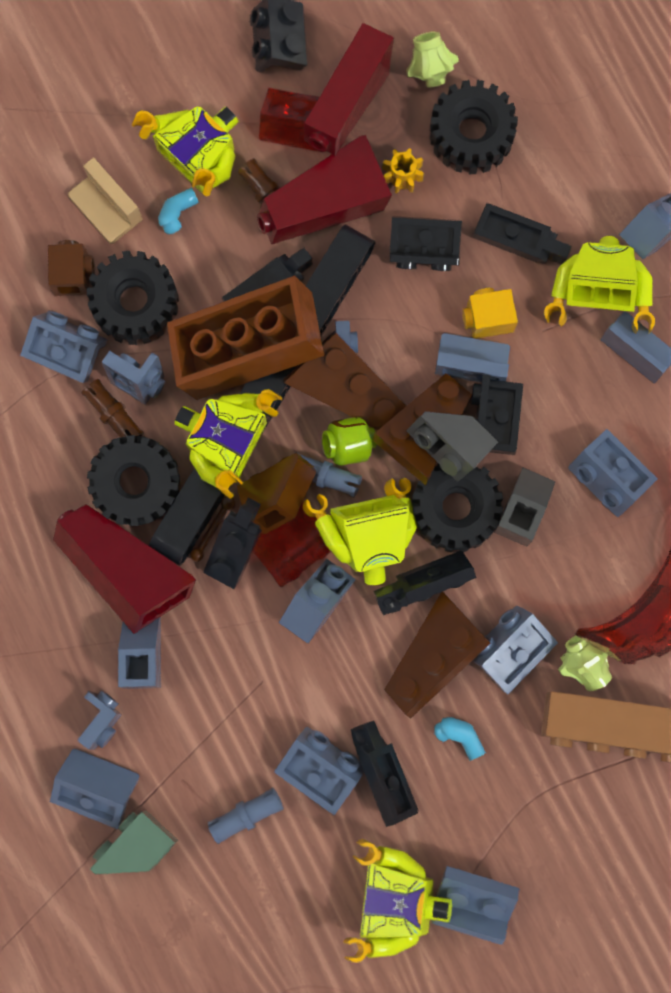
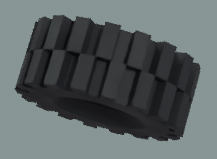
M470 80L462 81L461 89H458L456 84L450 86L448 95L443 92L438 97V104L435 103L432 110L429 139L431 145H434V153L437 158L443 155L442 163L445 166L449 167L451 163L456 164L455 171L462 173L463 167L469 168V174H476L478 167H482L483 173L491 170L493 163L496 167L500 165L504 156H508L517 131L518 116H514L516 111L514 103L507 104L509 96L505 91L500 96L497 94L498 86L491 84L489 89L484 88L483 80H477L476 86H470ZM477 119L485 125L486 133L479 139H469L461 134L459 126L463 120Z
M130 250L122 251L123 258L117 260L116 255L113 254L108 257L109 265L105 266L101 262L97 266L98 275L92 273L89 279L92 287H87V296L90 300L88 306L97 324L107 336L111 334L114 340L120 343L125 339L129 345H137V340L142 339L144 344L151 342L150 336L156 334L159 338L164 335L162 329L167 326V322L173 320L172 315L177 316L178 306L176 302L179 301L178 293L169 270L164 264L160 265L158 258L152 255L148 259L145 252L137 251V256H132ZM131 287H139L147 294L145 306L138 311H128L120 303L122 293Z
M135 435L118 437L111 440L112 442L108 445L102 446L99 449L98 455L93 457L91 470L87 473V479H89L90 484L87 487L88 493L94 499L92 501L94 506L99 508L103 512L102 515L107 519H112L115 523L121 525L139 526L161 518L169 510L180 491L178 490L179 483H181L178 465L171 456L170 451L153 439ZM128 467H139L147 474V487L138 495L126 493L120 485V476Z
M438 463L426 486L420 480L418 481L412 500L413 513L420 530L419 534L424 540L426 538L430 540V545L438 548V546L445 548L446 552H453V550L466 552L470 548H477L492 535L503 513L501 505L503 494L502 491H498L499 483L496 478L491 479L488 475L490 472L488 469L483 467L481 470L475 467L457 482L451 475L445 473ZM452 493L463 494L470 502V512L461 520H453L443 511V501Z

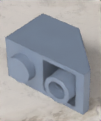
M671 193L646 205L619 234L642 259L657 252L671 239Z
M326 559L295 594L279 623L303 641L309 643L328 620L356 579L346 573L344 569Z
M161 617L135 634L132 633L124 622L122 623L118 648V687L123 689L161 688Z

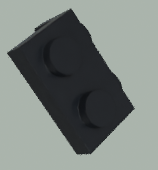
M261 0L252 9L250 14V25L253 27L254 37L252 56L255 58L256 71L264 72L270 65L301 71L307 66L303 2L294 0Z
M392 216L389 262H396V268L417 269V263L431 264V270L451 271L452 265H460L459 253L462 221Z
M483 374L480 384L474 383L471 405H477L475 419L498 441L490 453L515 455L524 384L490 380V375Z

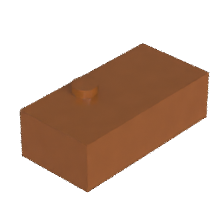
M296 276L167 322L176 386L196 400L324 356L313 294Z

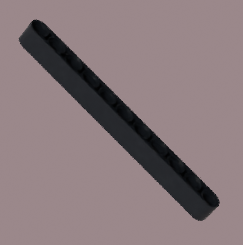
M346 224L339 230L306 284V287L313 294L320 336L323 335L376 244L375 240ZM297 366L248 382L240 394H260L262 391L269 389L284 399L291 386L285 384L283 379ZM275 400L270 407L277 410L282 401ZM260 412L266 416L267 424L263 430L264 432L269 422L271 421L272 416L268 415L265 412ZM194 468L155 531L149 546L181 566L196 545L225 494L218 488L203 481Z

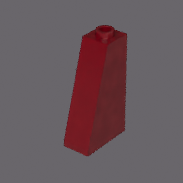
M362 23L304 123V141L308 142L313 149L320 152L327 151L336 155L389 75L394 37Z
M366 135L359 136L339 149L336 155L331 154L264 198L260 211L257 214V221L263 234L267 233L271 245L385 210L392 194Z
M87 504L75 511L71 509L64 512L56 522L53 541L133 634L190 598L196 582L192 574Z

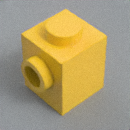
M484 288L474 292V295L469 296L467 308L462 309L465 329L471 328L472 337L475 339L513 333L518 323L511 289L494 291L493 288Z

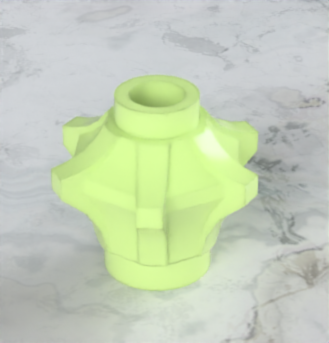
M427 32L416 36L413 39V57L406 69L407 76L420 78L425 81L427 87H436L444 84L447 73L454 70L453 65L459 62L458 56L446 48L439 32Z
M578 636L572 637L565 643L567 650L560 657L563 664L558 668L561 675L576 679L580 684L584 685L587 691L598 690L610 682L612 675L608 670V655ZM606 638L600 640L586 639L608 652L610 643Z

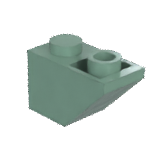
M147 810L142 811L139 815L133 811L118 827L122 834L112 844L107 840L92 856L97 862L90 870L94 874L150 871L178 842V839Z

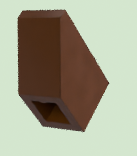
M296 452L291 456L284 457L261 473L254 474L250 479L243 482L242 485L239 484L237 486L242 506L248 497L261 504L254 523L260 526L263 534L269 533L296 517L316 474L315 467Z

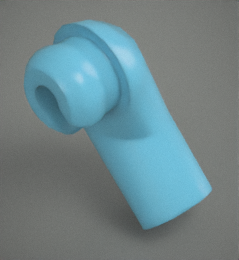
M192 187L164 202L158 216V222L160 226H163L166 234L178 232L182 227L178 219L181 212L199 203Z
M446 717L435 725V736L442 742L449 739L460 742L470 761L486 753L475 729L470 723L453 717Z

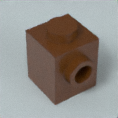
M62 240L56 245H48V286L55 296L87 295L89 276L92 273L95 274L93 255L88 254L83 243L79 244V242L74 240Z

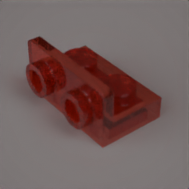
M268 88L260 112L259 140L317 151L308 142L304 141V123L319 97Z
M304 501L294 519L267 534L261 533L253 550V553L268 570L279 587H283L287 583L296 580L304 570L330 553L315 525L317 518L310 517L304 512Z

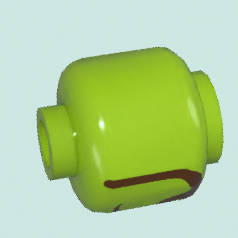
M361 417L330 422L327 430L322 433V447L326 458H331L339 466L366 462L371 456L372 449L377 446L373 441L375 430L373 427L369 428L366 421Z

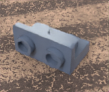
M47 311V313L34 316L20 356L79 382H87L98 351L106 346L107 339L99 336L97 329L80 324L78 327L67 322L68 318L65 315L55 311Z
M110 350L101 362L110 383L144 405L147 404L151 397L155 399L165 385V380H163L165 376L159 356L154 353L149 355L140 369V364L132 357L124 353L119 357Z
M608 429L585 448L568 466V469L616 517L622 515L658 480Z
M515 606L513 609L505 612L501 616L499 624L488 635H485L490 644L472 662L480 666L492 681L508 695L558 642L533 613L520 606Z
M305 727L274 773L335 815L358 783L364 771L359 760L354 755L342 752L331 744L327 736L320 731Z
M446 866L436 897L452 899L451 919L449 922L431 920V922L441 927L502 945L506 939L508 922L518 901L520 888Z

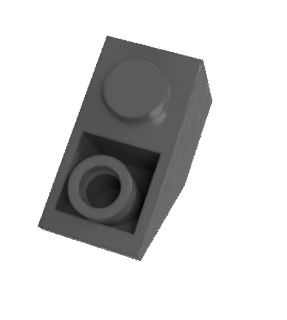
M424 412L406 430L413 437L415 443L422 449H425L440 464L441 469L448 475H451L457 482L472 471L498 443L473 416Z
M522 468L494 533L527 547L534 539L556 481Z

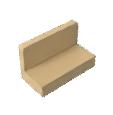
M92 158L83 166L88 177L68 193V196L110 244H114L143 219L138 206L97 160Z

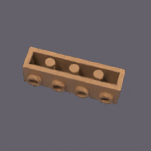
M550 691L546 693L541 737L550 738V745L572 748L573 741L587 743L588 751L609 753L610 747L623 748L624 756L646 759L647 752L661 754L660 761L671 763V708Z

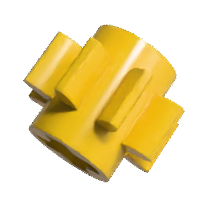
M409 148L406 152L399 153L394 149L392 151V160H383L382 169L387 171L384 178L387 184L391 182L395 187V193L405 189L412 193L414 181H423L424 173L418 170L422 167L423 159H415Z

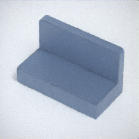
M624 311L607 328L600 340L655 384L671 365V348L652 332L649 333L648 329L640 322H638V331L635 334L631 327L634 318Z
M443 333L434 374L443 376L447 373L452 378L480 382L483 374L490 375V380L506 381L509 369L510 346L503 343Z
M72 749L55 777L50 802L118 829L124 818L128 800L138 783L139 774L78 749Z

